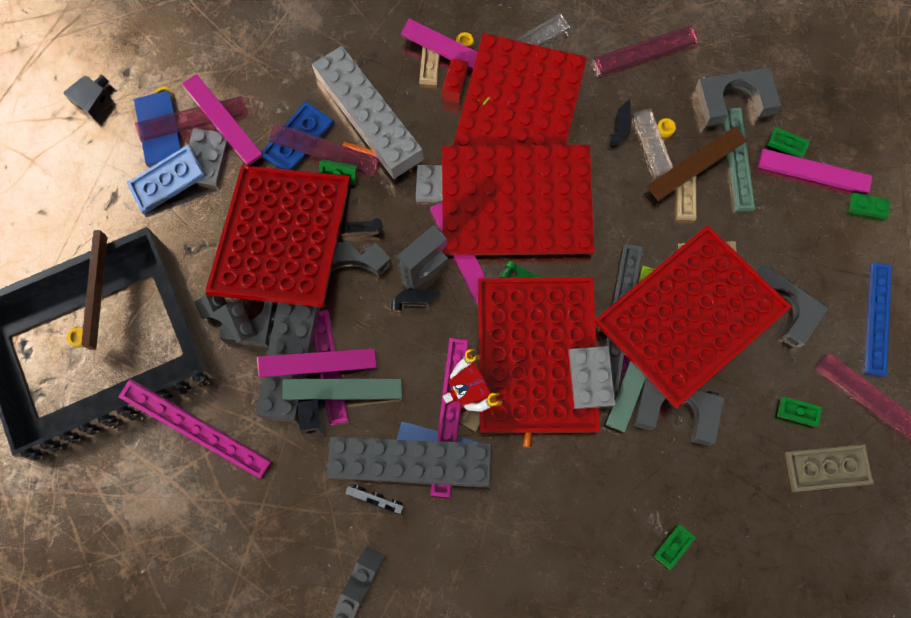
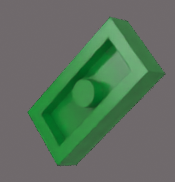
M775 127L767 145L789 155L803 158L810 141Z
M321 159L319 162V173L350 176V185H355L357 166Z
M852 193L850 195L849 213L887 219L890 214L891 199Z
M781 397L777 417L818 427L822 407Z
M678 524L653 557L671 570L696 537Z

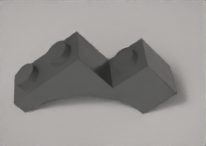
M345 240L336 246L331 271L342 266L353 265L367 268L379 276L392 265L391 258L376 243L372 246H367L361 255Z
M205 294L194 301L201 319L210 317L219 320L230 330L237 343L256 336L241 300L227 304L225 297Z
M366 546L356 562L351 578L340 594L332 618L356 617L363 599L380 569L384 555Z

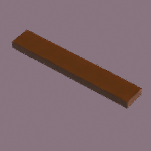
M733 127L648 184L647 188L657 201H660L744 144L747 140L736 127Z
M94 230L92 236L81 345L89 350L97 349L108 238L101 230Z

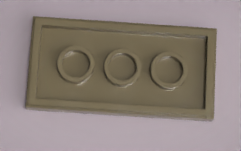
M866 444L784 452L792 492L874 484Z

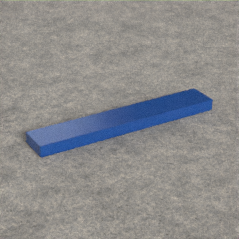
M876 262L870 264L864 373L886 376L892 265Z

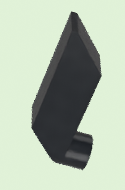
M628 100L617 110L616 134H610L609 145H619L631 132V100Z
M375 218L372 221L345 222L341 224L338 238L364 237L378 234L383 229L382 220Z
M403 290L391 301L390 312L400 313L402 306H429L440 295V290Z

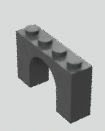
M758 67L750 71L740 70L732 74L722 73L714 77L705 76L699 79L695 87L706 126L724 123L728 112L723 92L731 88L745 90L751 95L758 117L774 115L781 107L770 67Z
M434 225L397 255V265L400 268L399 272L402 279L401 283L407 290H418L448 265V258L441 251L447 246V238Z
M762 264L756 272L780 295L787 298L793 306L794 319L782 336V339L799 349L805 345L829 308L824 306L822 301L808 295L804 289L793 285L788 278L781 277L775 273L773 268Z
M264 301L262 312L255 319L250 320L256 333L255 337L237 343L230 330L222 323L219 338L226 343L269 348L276 315V305L278 303Z
M645 378L640 391L633 425L653 430L657 425L660 407L666 398L647 378ZM698 390L686 400L693 408L695 414L691 441L711 446L716 442L724 397L719 396V393L707 391L706 393Z

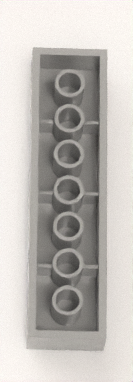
M340 46L312 64L318 80L393 179L424 160L422 148L343 46Z

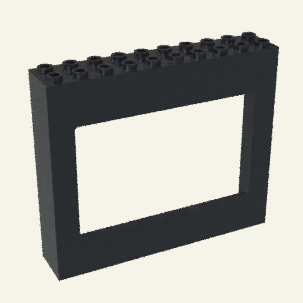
M148 227L107 243L102 298L149 277H153L182 349V356L40 418L37 417L11 342V337L86 304L91 251L0 289V419L13 456L35 461L41 459L45 453L61 450L63 445L79 442L81 437L95 435L104 427H113L124 418L131 419L142 410L118 397L129 379L134 380L168 401L173 400L176 395H184L191 392L194 387L205 386L210 383V380L215 379L160 240Z

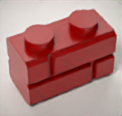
M451 58L442 88V99L460 103L469 73V62Z

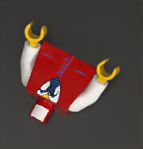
M470 349L466 351L465 357L456 365L450 375L449 384L452 390L442 396L447 405L458 400L461 408H465L468 411L482 412L494 405H501L502 401H495V397L500 394H491L476 363H472L478 360L480 355H476L473 358L472 352L475 349Z

